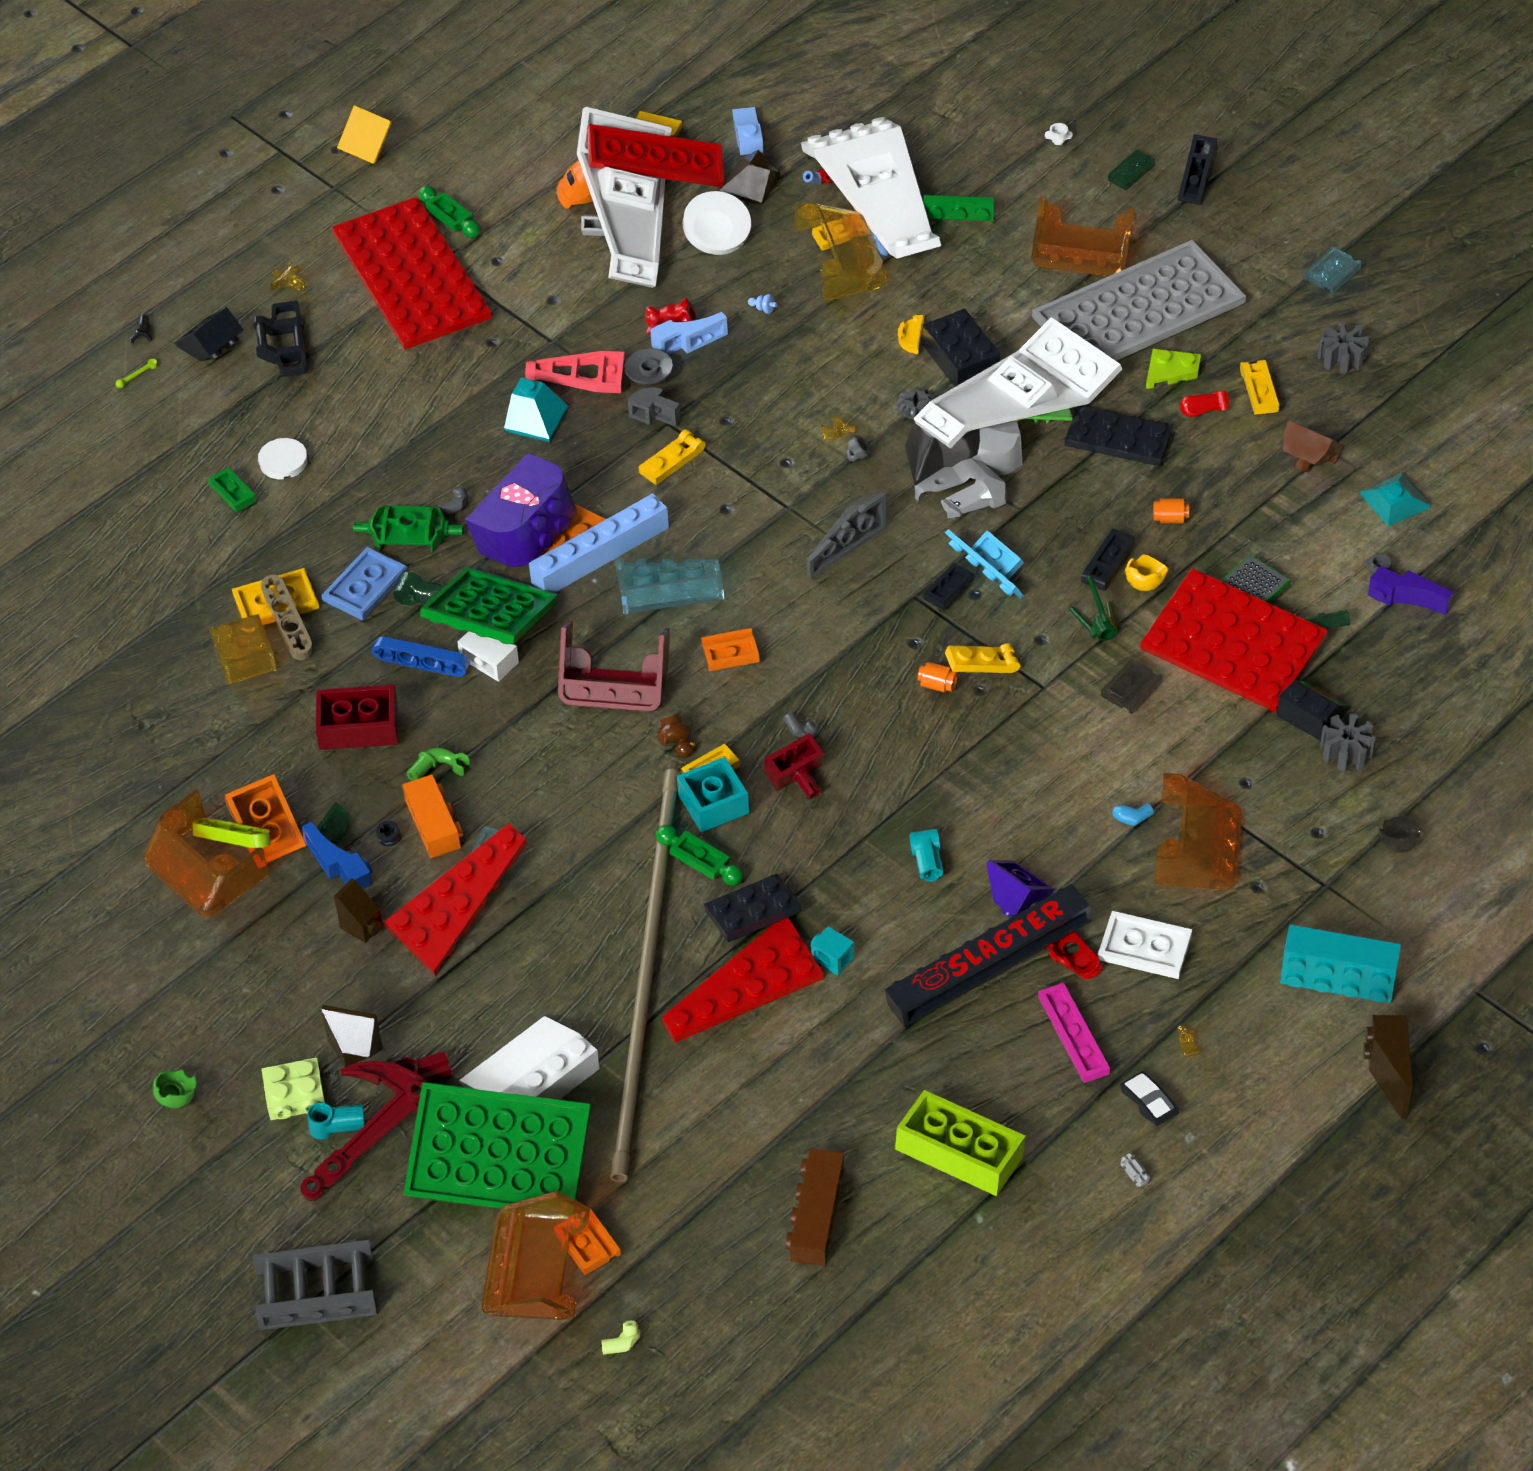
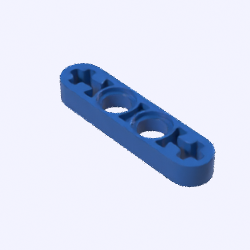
M378 637L371 650L372 654L381 661L455 677L464 676L470 665L469 659L462 653L389 637Z

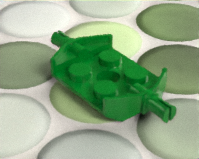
M383 505L377 508L368 523L354 522L353 532L371 534L379 551H381V544L430 545L431 552H434L445 540L446 536H463L464 526L449 525L439 507ZM405 521H413L412 524L403 525Z

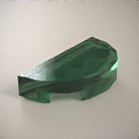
M337 802L333 804L316 827L333 844L339 842L346 835L349 828L348 816L343 806Z

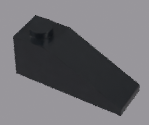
M1193 135L1178 201L1201 205L1218 151L1217 138Z

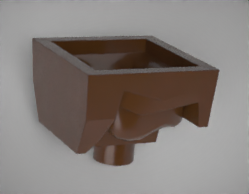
M1289 420L1283 434V451L1296 456L1297 460L1294 467L1308 472L1311 463L1316 466L1327 461L1335 464L1345 445Z

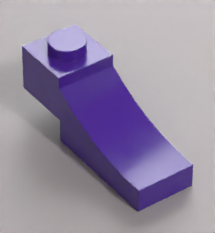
M1380 566L1370 578L1368 596L1389 606L1392 603L1412 604L1446 615L1451 609L1453 591L1409 570L1404 576H1401Z

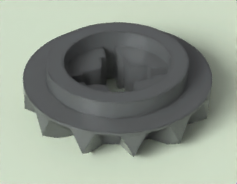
M917 387L916 390L912 391L907 388L906 393H900L897 409L903 416L914 419L934 399V394H929L927 389L920 391ZM914 400H919L917 407L913 404Z

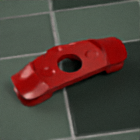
M1075 932L1048 946L1049 956L1053 961L1059 962L1083 979H1092L1102 970L1099 957L1090 950ZM1071 942L1079 945V951L1073 955L1064 952L1065 945Z

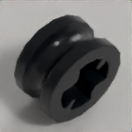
M387 820L377 826L376 835L381 845L394 846L401 840L400 829L396 822ZM386 831H392L391 836L385 837Z

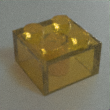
M259 614L209 628L213 648L227 685L276 670L273 650Z

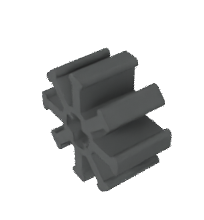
M1338 322L1337 332L1331 329L1329 325L1323 329V337H1319L1317 354L1318 359L1324 358L1323 367L1327 370H1331L1333 365L1340 363L1339 373L1341 374L1348 373L1349 363L1356 367V370L1362 368L1363 359L1367 358L1369 342L1368 336L1362 337V328L1358 325L1349 333L1346 332V322Z
M1356 714L1349 715V722L1346 726L1340 720V716L1335 715L1331 717L1330 728L1324 725L1322 729L1320 748H1324L1322 758L1326 763H1329L1330 760L1338 757L1337 769L1341 771H1346L1347 759H1351L1356 765V769L1359 770L1364 768L1366 757L1368 759L1373 757L1376 739L1375 736H1372L1373 725L1367 721L1365 725L1357 728L1359 716Z

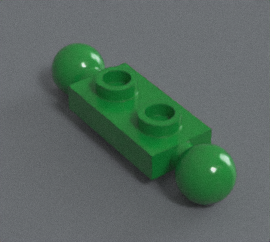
M423 186L419 190L418 197L422 203L426 204V210L455 233L462 229L463 234L470 239L476 238L480 234L481 227L477 221L473 220V214L446 193L442 192L437 195L436 190L432 186Z
M662 825L656 831L658 843L665 846L672 845L669 854L710 879L715 880L721 874L723 881L729 886H737L742 882L744 878L742 869L737 865L727 866L729 864V856L685 830L680 837L677 836V831L671 825Z

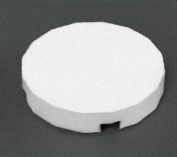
M290 438L270 441L261 448L258 454L261 471L274 479H285L284 476L290 475L291 477L297 476L305 469L308 460L304 445Z

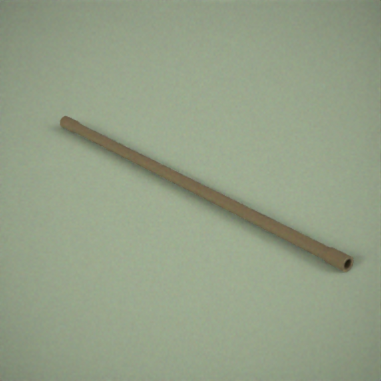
M668 769L664 774L659 827L662 825L672 826L676 795L678 794L677 775H680V772L676 769ZM658 841L656 843L616 1148L613 1154L610 1178L615 1182H625L628 1177L631 1135L670 846L662 845Z

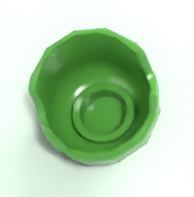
M184 1069L161 1072L152 1084L154 1097L160 1104L172 1109L187 1106L196 1094L197 1078L196 1076L190 1078Z

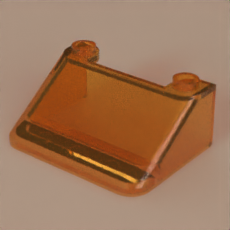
M1041 196L1031 254L1033 263L1040 268L1106 277L1124 270L1137 215L1135 209L1130 208L1129 214L1120 215L1115 221L1114 230L1061 224L1062 213L1060 208L1055 204L1048 203L1046 197Z
M1164 773L1162 803L1183 805L1180 841L1170 838L1159 845L1157 849L1155 884L1216 890L1233 888L1237 883L1241 808L1236 803L1181 774Z
M552 1192L501 1208L494 1224L481 1304L482 1311L489 1316L551 1320L574 1318L576 1309L574 1298L567 1294L562 1295L570 1236L573 1234H583L587 1230L590 1208L560 1192Z

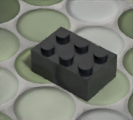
M965 308L923 324V347L954 387L1000 362V352Z

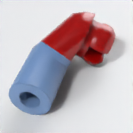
M824 169L816 172L806 171L803 174L804 181L811 184L822 185L825 182L828 184L834 182Z

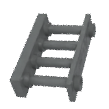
M352 1240L348 1243L279 1252L266 1251L262 1254L253 1255L257 1275L264 1274L266 1303L255 1305L259 1329L268 1330L377 1315L373 1290H365L363 1261L373 1260L370 1241ZM352 1263L354 1291L352 1293L336 1294L334 1265ZM322 1267L324 1296L307 1298L305 1269ZM293 1270L295 1299L278 1302L276 1273Z

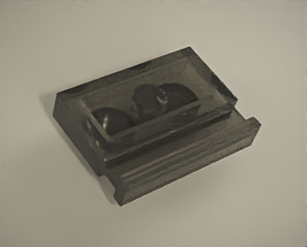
M1132 658L1101 689V697L1120 708L1128 709L1129 713L1132 714L1158 688L1163 681V676L1161 674H1154L1152 669Z

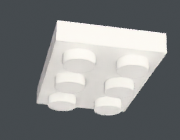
M1112 911L1098 957L1100 961L1179 979L1192 937V929Z

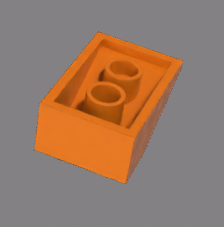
M274 774L225 794V802L235 823L270 831L271 844L269 846L261 848L247 847L256 867L306 847Z

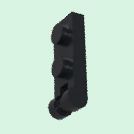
M1112 528L1081 576V582L1089 585L1087 577L1090 575L1095 585H1097V589L1106 591L1110 580L1135 545V537ZM1096 571H1098V572L1102 573V575L1099 576V575H1097V574H1095V573H1096Z

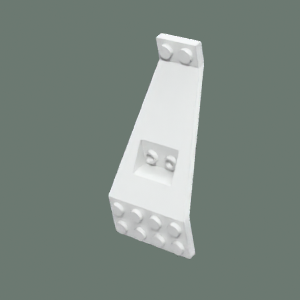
M585 107L582 112L577 156L611 252L608 278L653 288L656 286L659 265L665 179L643 176L609 167H604L603 169L589 167L587 128L589 124L671 136L672 127ZM615 183L620 186L619 191L615 189ZM636 189L641 190V196L636 193Z
M881 117L873 119L871 124H854L850 126L851 129L832 130L827 136H810L807 138L808 141L801 143L803 152L817 159L890 255L895 258H901L941 246L940 238L931 232L901 126Z
M1051 317L1017 352L930 401L914 418V421L918 426L951 449L970 430L1089 404L1122 370V367L1114 359Z

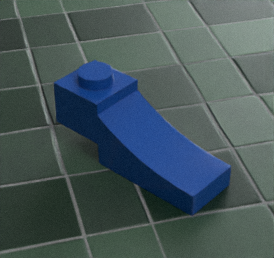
M312 822L302 826L305 843L329 879L340 875L345 884L353 878L362 889L371 886L370 874L373 873V870L366 859L362 860L357 852L351 854L335 846L319 832Z

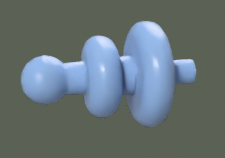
M767 294L765 297L760 295L757 299L752 297L748 300L750 306L756 305L758 310H763L766 314L772 313L774 307L778 305L772 294Z

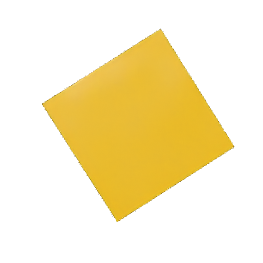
M353 106L337 148L375 164L392 121Z

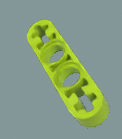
M201 818L192 821L193 836L250 848L267 847L271 844L270 831L267 829L213 818Z

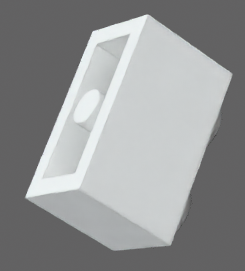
M469 631L458 641L459 653H462L469 659L470 665L498 682L519 663L517 646L515 644H503L499 640L480 637L476 633Z

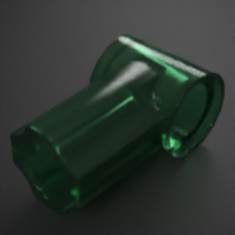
M404 572L393 592V597L403 605H412L414 601L426 604L446 585L423 581L416 573Z

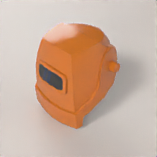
M579 160L567 170L557 186L558 199L565 209H569L571 205L593 202Z

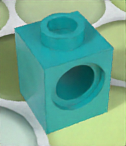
M827 927L821 934L818 933L811 942L812 956L817 964L837 976L855 958L854 942L830 927Z

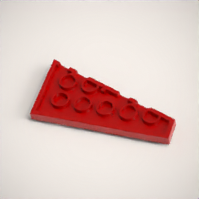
M508 823L385 920L386 928L436 977L441 970L440 966L445 958L450 957L455 950L454 945L461 936L466 934L487 904L486 899L493 890L496 891L500 885V879L506 870L512 868L527 846L526 839Z
M785 918L770 926L664 1014L662 1022L672 1040L676 1043L823 980V971L790 919Z

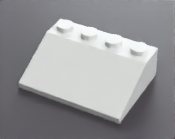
M544 1016L469 1072L459 1082L464 1088L560 1100L599 1070L598 1052L579 1033Z

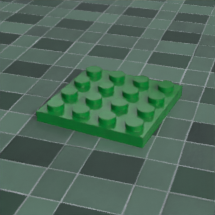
M466 567L421 607L420 617L430 619L434 623L453 626L457 630L476 633L480 637L499 640L503 644L514 645L557 604L558 594Z

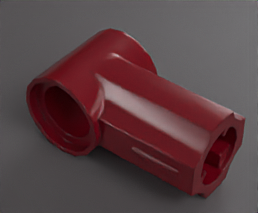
M444 1051L417 1060L408 1057L401 1058L395 1063L417 1073L427 1083L452 1075ZM413 1087L411 1092H416L420 1087Z

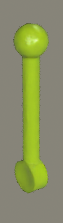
M150 359L144 367L124 379H118L115 383L116 387L123 388L125 383L150 368H156L158 366L157 360Z

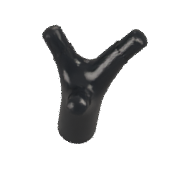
M147 315L140 316L137 329L129 339L131 343L139 336H144L148 341L152 340L147 331L149 321Z

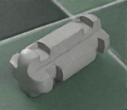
M1129 1153L1123 1156L1120 1164L1122 1167H1126L1125 1172L1132 1181L1137 1182L1136 1186L1143 1187L1150 1182V1175L1145 1173L1146 1169L1139 1160L1134 1159L1135 1155Z

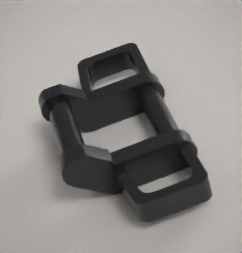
M298 301L273 304L271 307V319L265 316L254 317L253 327L256 330L258 343L256 347L257 357L272 364H277L282 377L306 374L308 372L306 360L308 351L304 346L302 331L304 329V321L300 315ZM296 312V317L277 320L279 313ZM293 333L295 346L275 349V347L267 344L266 334L276 336ZM302 361L300 365L288 367L282 365V363Z

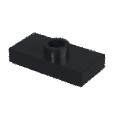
M953 563L923 593V599L945 610L974 581V573Z

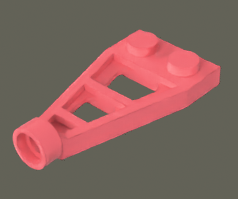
M597 351L527 361L526 379L542 380L593 392L621 393L625 354L624 352ZM595 364L599 367L598 376L593 379L581 377L577 374L578 368L583 365ZM556 367H572L571 375L569 376L553 373Z

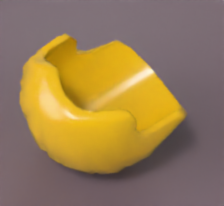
M1143 554L1137 560L1133 558L1129 560L1125 568V575L1133 588L1146 592L1156 589L1163 582L1169 568L1158 560Z

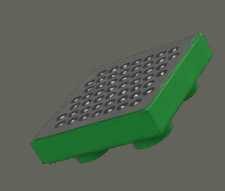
M1251 554L1220 580L1267 603H1271L1290 586L1289 578Z

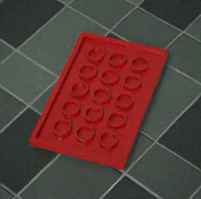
M1191 568L1140 642V649L1277 713L1279 695L1294 680H1299L1328 636V630Z

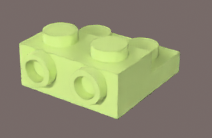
M317 1057L262 1068L270 1120L287 1119L290 1116L305 1114L313 1104L325 1103Z

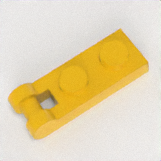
M1258 360L1257 363L1253 364L1241 362L1240 372L1244 378L1254 415L1279 412V402L1266 360Z
M685 429L679 434L677 439L639 466V473L653 484L658 485L704 450L706 443L700 438H694V434Z
M1009 643L1003 644L1000 647L948 646L945 651L952 672L1013 673L1020 668L1018 658L1014 657V648Z

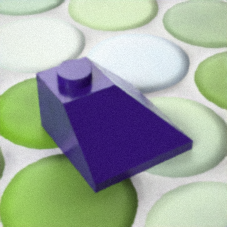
M989 860L987 863L994 903L1002 908L1001 912L1008 917L1019 914L1028 909L1033 903L1051 896L1055 890L1014 860Z

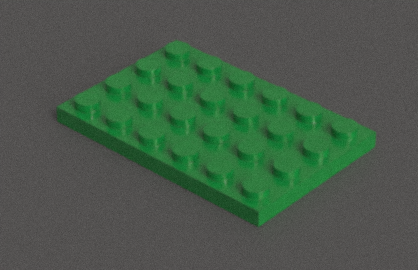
M423 1082L403 1195L411 1198L571 1219L575 1215L592 1105Z

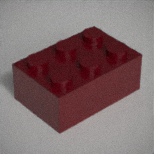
M395 685L316 690L315 731L319 750L398 745V703Z

